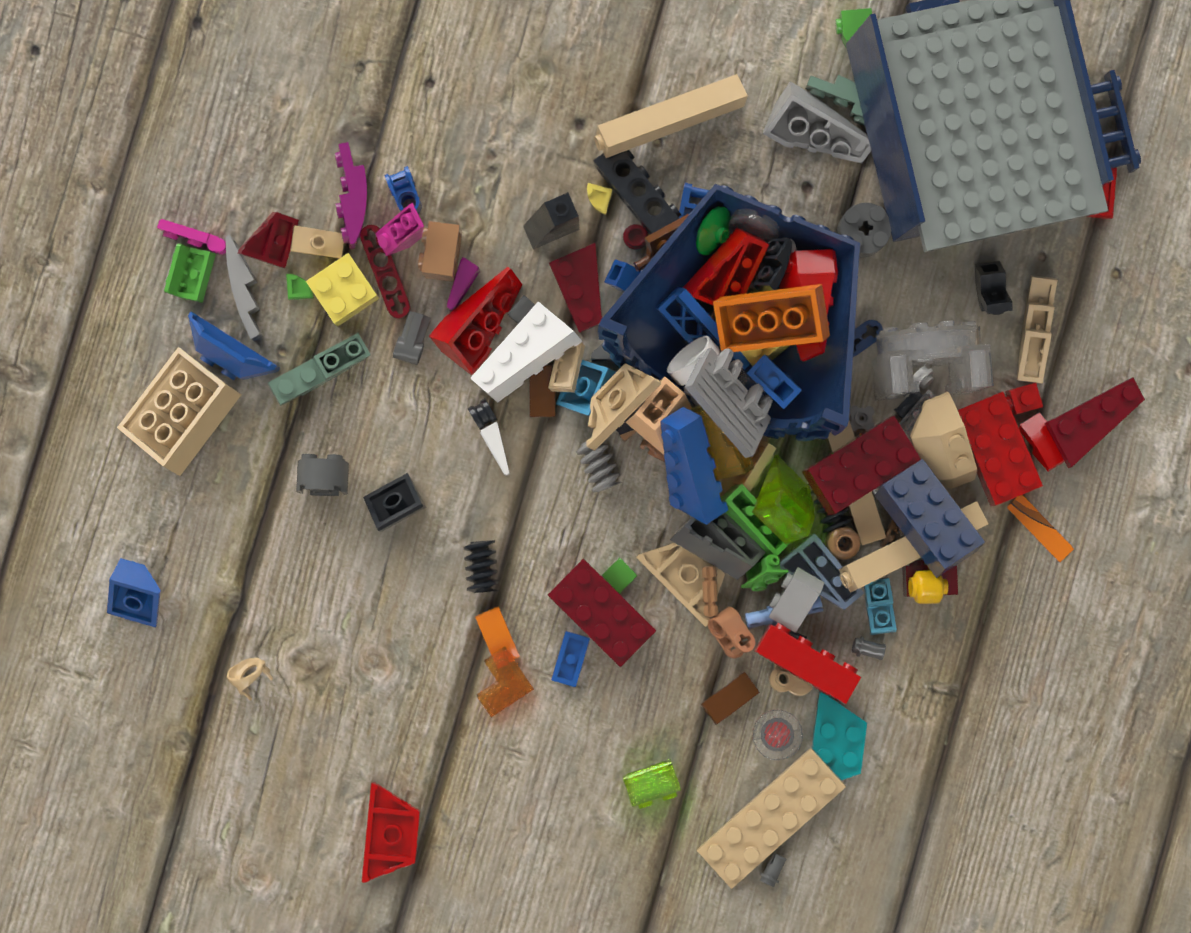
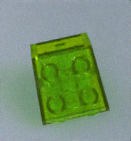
M775 455L752 513L785 544L808 537L815 519L810 486L778 455Z

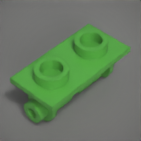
M770 554L746 572L748 582L741 585V588H752V591L765 590L769 584L778 582L780 577L788 573V570H781L779 557Z

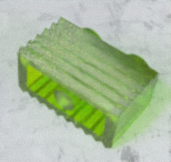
M671 759L622 775L632 807L638 805L639 809L653 805L652 800L662 797L663 801L677 797V791L681 790Z

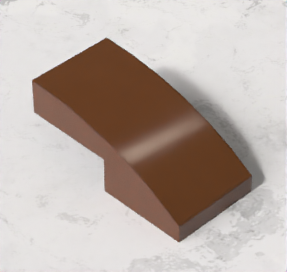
M743 672L701 703V706L715 725H717L760 692L748 675Z

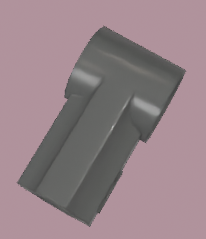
M409 311L402 336H399L396 342L393 358L418 365L423 352V341L429 326L430 317Z

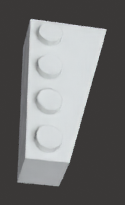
M537 302L474 373L471 379L498 403L523 385L527 378L533 374L537 375L544 370L543 367L554 359L557 360L562 357L567 349L573 345L577 346L582 340L571 328L541 303Z

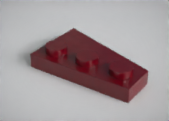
M593 243L549 262L579 333L599 325L602 319L596 245Z

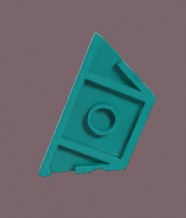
M819 692L812 749L841 781L859 775L862 769L867 722L823 692Z

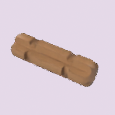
M714 566L702 568V578H704V615L706 617L718 615V605H716V602H718L717 581H715L717 575L716 567Z

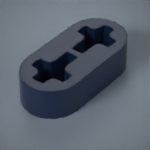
M868 320L855 328L854 340L858 338L860 343L854 347L853 357L863 352L882 337L883 328L878 321ZM867 325L870 328L874 326L877 328L875 338L872 336H868L865 339L862 338L861 335L867 331Z

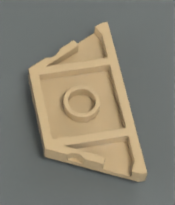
M625 363L591 398V414L588 427L592 428L593 432L592 438L586 442L587 447L595 451L661 385V381Z
M676 543L636 556L705 627L708 625L710 617L704 615V578H702V568L713 565ZM716 568L717 577H715V581H717L718 597L725 574Z

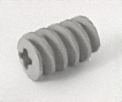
M586 442L580 444L581 447L576 453L577 455L585 454L580 463L589 464L584 472L593 473L588 479L589 483H597L592 488L593 492H600L622 483L615 482L620 473H611L616 464L607 463L612 454L603 453L608 448V444H601L595 451L588 448Z

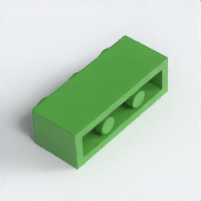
M742 483L732 486L721 497V501L727 503L728 511L726 513L766 552L763 555L764 558L770 554L778 556L794 540Z

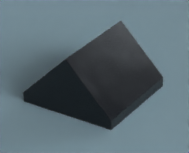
M408 473L363 497L379 532H383L427 508Z

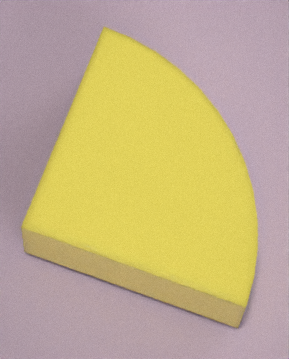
M588 183L587 194L591 205L597 211L606 215L612 189Z

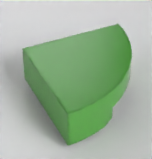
M286 274L288 300L314 298L313 291L303 278L294 274Z

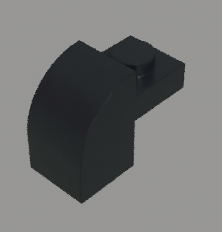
M994 261L974 264L975 285L981 311H986L987 314L993 315L1013 311L1012 300L1006 291V272L1001 262Z

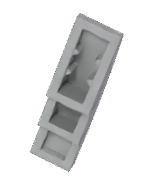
M229 235L225 237L231 289L242 322L250 339L255 342L262 338L263 335L252 316L260 308L249 287L258 282L244 256L237 254L239 247L235 239Z

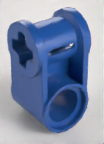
M406 166L403 171L392 175H384L400 212L404 209L403 203L407 199H414L416 201L414 207L419 215L422 204L409 167Z

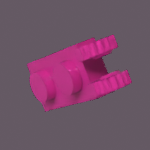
M159 220L157 228L163 231L162 236L176 241L179 236L188 239L187 244L202 248L204 244L213 253L226 254V241L224 239L171 221Z

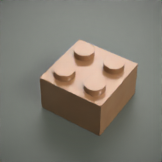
M429 221L428 228L424 227L422 243H424L425 251L419 254L418 268H420L425 278L454 282L458 269L463 233L460 225Z

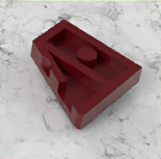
M272 212L241 246L237 254L279 268H286L291 250L293 228L298 226L299 220L278 212Z

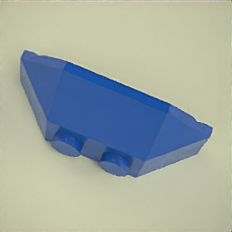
M193 312L189 313L188 318L195 350L202 354L200 360L211 367L215 363L223 368L222 374L232 380H235L236 377L245 380L276 373L280 370L279 366Z

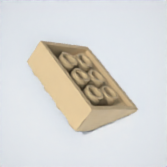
M178 347L117 428L163 467L181 476L240 398L241 394Z

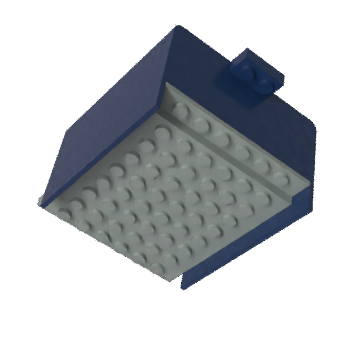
M923 0L909 3L906 6L907 14L878 20L876 13L870 14L846 43L882 198L889 218L893 242L920 237L924 252L1108 211L1102 186L1111 182L1114 178L1070 0H968L960 2V0Z

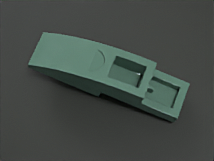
M840 75L837 76L834 84L810 76L805 88L810 90L809 93L819 99H823L824 96L834 99L833 103L840 107L847 108L848 105H851L852 109L849 116L854 117L853 121L855 123L865 126L855 82Z
M359 333L315 355L313 359L269 381L268 386L281 406L325 384L368 358L371 354Z

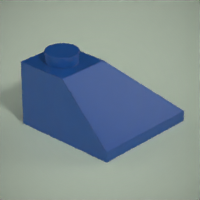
M120 558L109 579L107 613L156 628L161 590L145 565Z

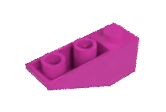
M411 203L375 234L380 247L383 248L386 256L410 248L422 238L424 225L413 203Z

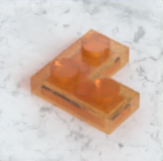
M503 647L484 660L497 681L476 695L492 718L534 690V688L506 647Z

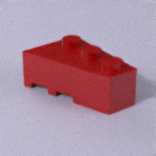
M736 228L683 288L692 297L711 305L720 297L746 294L769 244L751 233Z

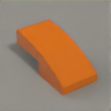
M499 606L475 616L496 667L520 657Z

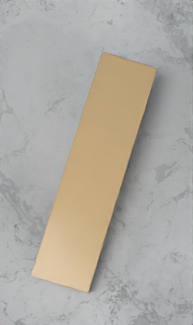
M1033 275L1030 277L1022 328L1017 380L1043 384L1052 335L1050 330L1055 308L1053 303L1058 281L1056 278Z

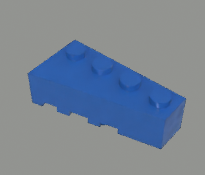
M682 407L660 421L670 505L707 525L728 511L727 503L721 501L719 493L723 489L721 482L716 481L713 469L716 468V465L706 449L710 444L702 416Z

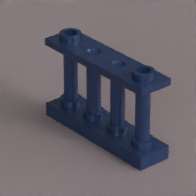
M1114 69L1104 75L1105 82L1092 84L1091 88L1093 95L1108 91L1111 106L1097 109L1099 119L1114 116L1117 131L1103 134L1104 141L1107 144L1120 140L1124 155L1109 158L1110 166L1115 168L1127 165L1128 173H1132L1140 168L1141 156L1133 144L1120 93L1122 82L1120 77L1116 76Z

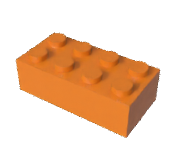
M822 284L725 296L713 302L721 352L726 348L731 349L733 352L823 342L830 336Z

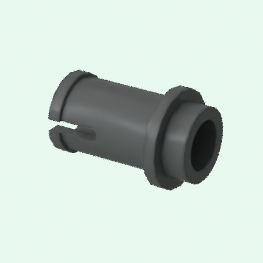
M861 636L854 639L852 653H856L858 657L864 655L883 660L886 644L864 640V637Z
M773 852L764 873H760L762 876L760 881L772 887L779 883L777 879L787 859Z

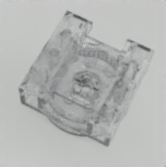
M941 321L935 327H928V323H914L912 326H909V329L899 330L898 327L883 328L882 331H879L880 334L876 335L877 357L872 360L875 401L905 399L909 397V394L919 392V381H913L914 367L948 365L950 384L945 385V393L949 392L950 395L974 394L994 386L991 345L982 344L980 326H977L976 321L962 322L961 325H955V321Z

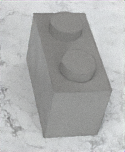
M797 567L793 575L788 573L781 585L784 588L781 595L776 593L771 600L769 606L772 608L769 618L796 633L820 595L825 582Z

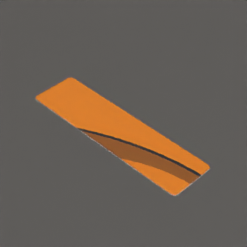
M1023 495L1018 496L1007 506L1011 513L1058 562H1061L1074 550L1066 539Z

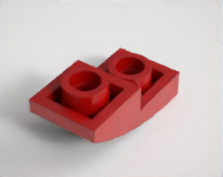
M1039 412L1021 423L1019 430L1034 448L1032 454L1049 472L1063 463L1064 460L1045 425L1047 421Z

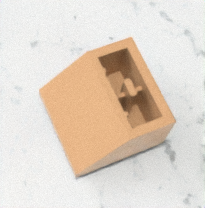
M666 377L660 380L661 385L626 421L631 428L663 455L664 447L660 421L682 407L693 411L685 393Z

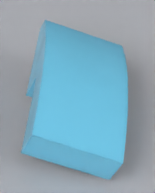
M878 579L865 585L864 591L870 635L896 632L890 579Z

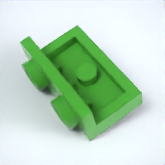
M178 243L172 256V263L166 278L164 292L179 298L203 303L216 254Z

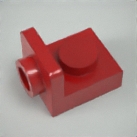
M1036 383L1005 391V397L1013 415L1043 407Z

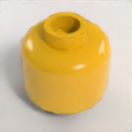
M931 570L916 571L913 577L909 578V596L914 598L918 604L940 603L943 595L948 593V581L943 579L942 575L936 578Z

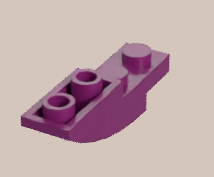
M349 142L338 144V152L334 154L337 168L342 167L344 177H340L342 191L348 193L339 195V203H336L335 206L338 219L343 218L345 227L341 228L343 243L348 242L351 250L355 249L364 225L367 183L364 165H353Z

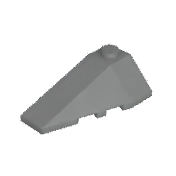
M791 81L776 101L763 131L764 135L783 146L808 149V152L813 153L818 151L832 154L833 157L862 163L871 152L867 134L813 94Z

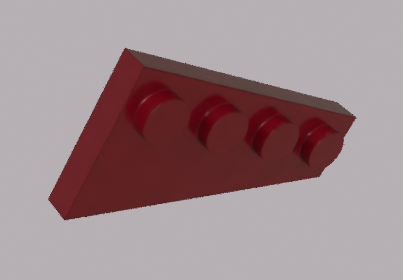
M1134 377L1045 423L1068 468L1073 467L1145 400Z

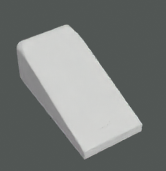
M496 421L482 429L480 434L502 472L508 476L510 472L499 426Z

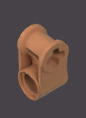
M727 607L719 612L717 616L709 619L708 628L728 657L736 659L741 657L743 653L753 650L755 638L742 621L740 614L733 607Z

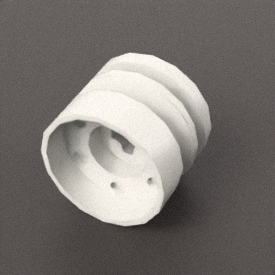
M700 337L684 347L672 359L667 372L678 385H686L699 358L704 357L707 349L712 348L717 355L720 354V349L710 337ZM684 387V392L686 393V395L690 396L694 404L699 405V403Z

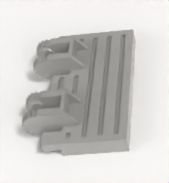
M708 348L704 357L699 358L685 388L745 458L754 455L771 418L767 413L773 400L769 395L761 397L764 389L759 383L747 390L738 380L743 363L739 359L731 362L734 355L731 349L726 348L717 355L712 348Z

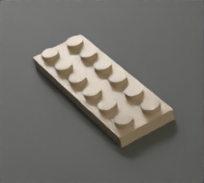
M810 748L697 849V852L732 889L844 790L846 785L819 755Z

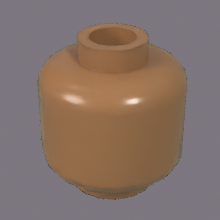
M846 526L829 531L825 540L827 549L835 558L841 560L854 557L858 553L861 544L860 537L856 531Z

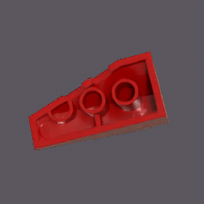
M802 250L792 252L779 288L787 289L822 284L826 313L828 314L829 306H833L834 297L831 296L832 285L837 282L838 276L836 251ZM827 339L823 342L796 345L800 359L806 361L823 354Z
M506 267L445 316L429 337L443 354L466 372L474 375L488 358L492 350L489 346L495 334L499 335L502 329L499 325L505 313L511 310L523 284L510 267Z

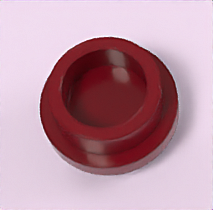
M639 224L630 225L623 233V241L628 248L639 250L646 245L645 237L648 236V232Z

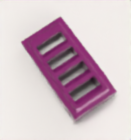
M464 257L460 260L447 301V308L451 312L458 307L480 273L479 267Z

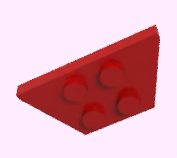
M375 782L371 783L362 872L363 883L414 864L417 854L421 811Z

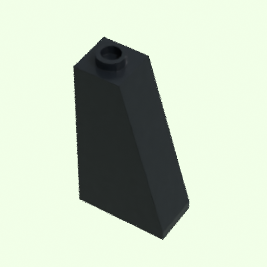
M569 192L544 202L523 225L533 250L580 230L579 215Z

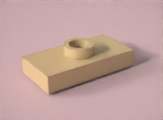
M294 226L290 252L340 259L344 245L342 234Z
M582 342L577 346L573 345L564 352L562 357L554 360L548 386L551 391L575 393L585 345Z

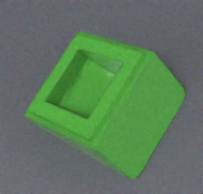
M621 558L616 560L602 574L618 593L637 577L636 573Z

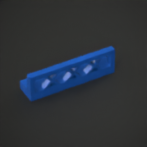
M677 287L656 307L688 344L694 341L692 338L698 339L708 336L720 348L717 323L686 289ZM675 299L681 305L680 316H671L666 310ZM685 320H695L697 323V334H687L685 332ZM741 351L733 352L734 355L731 362L739 359L743 363V368L741 369L745 370L750 365V362Z

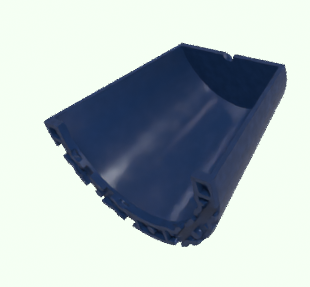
M714 184L601 319L598 326L599 340H604L602 347L610 354V358L619 368L626 363L659 381L666 377L684 392L685 385H678L668 374L667 368L672 359L688 343L656 307L677 287L683 288L714 254L703 255L699 253L696 247V238L700 225L706 215L712 209L723 206L730 212L729 236L736 228H739L761 238L767 243L772 238H790L795 242L798 251H836L838 276L837 282L832 285L831 296L834 297L833 306H829L827 314L830 336L826 341L825 352L809 360L802 361L797 346L790 345L772 360L783 372H787L802 391L785 409L772 398L773 401L767 413L771 419L763 434L768 438L774 439L784 438L785 434L796 435L795 439L798 441H814V438L827 439L830 432L836 436L847 427L849 422L860 243L854 241L851 236L832 232L824 225L810 223L802 216L792 215V217H786L782 214V210L775 205H766L759 202L753 196H744L734 192L728 186ZM694 298L708 314L714 309L713 305ZM675 299L666 310L671 316H680L681 305ZM685 320V332L687 334H697V323L695 320ZM751 364L745 370L742 369L738 376V380L747 390L751 386L756 385V382L747 374L753 367ZM763 390L761 397L768 394ZM686 395L693 412L706 420L714 422L700 405L694 404L690 396Z

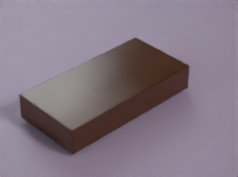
M544 366V370L529 377L530 417H555V391H551L548 388L553 366Z

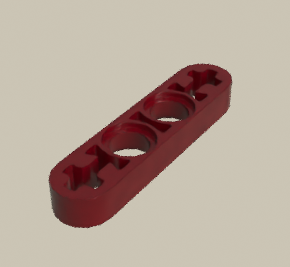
M372 224L367 225L361 230L360 239L387 311L395 319H404L408 316L411 306L392 255H388V263L384 267H377L374 264L375 256L380 253L385 254L383 248L375 249L371 253L369 252V249H374L370 240H365L369 236L368 231L372 230L376 233L380 228ZM387 277H394L397 280V287L392 291H387L383 287V281ZM400 291L402 292V295L397 296L401 304H406V307L402 309V314L392 311V308L395 307V302L393 298L388 300L387 296H393Z

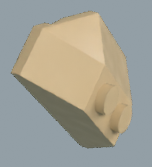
M946 392L924 401L922 411L910 435L912 445L919 457L926 462L941 484L946 488L953 489L975 480L977 467L964 423L950 393Z

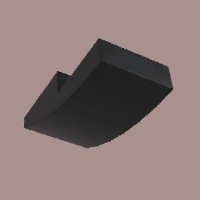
M772 238L768 242L769 246L762 259L765 266L759 271L758 277L753 283V286L758 291L777 290L791 255L792 241L790 238Z

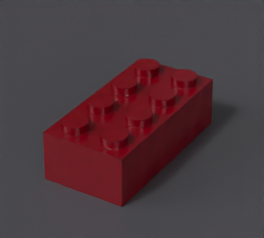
M891 416L803 470L802 474L829 516L851 505L920 461L921 458L895 416Z
M584 558L548 594L620 668L656 632V629Z

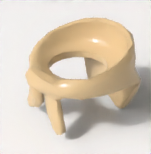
M259 658L245 659L231 667L227 673V680L237 688L240 695H244L250 701L252 697L247 687L262 672L270 680H273L269 673L270 669L265 666V661ZM257 667L254 673L243 678L249 669Z

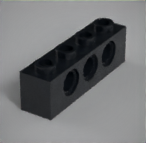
M630 150L608 158L602 153L593 160L595 168L649 235L680 219L681 213L673 203L668 205L663 199L666 195L657 184L653 186L649 182L650 175L642 165L637 167L632 161L635 157ZM622 168L630 170V173L625 177L617 175L618 171ZM638 187L646 189V192L641 196L633 194V191ZM653 206H658L662 210L658 215H650L648 213L649 209Z

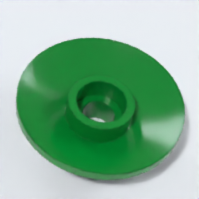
M718 206L712 209L702 221L696 238V247L699 253L710 255L727 240L730 226V212L727 208Z

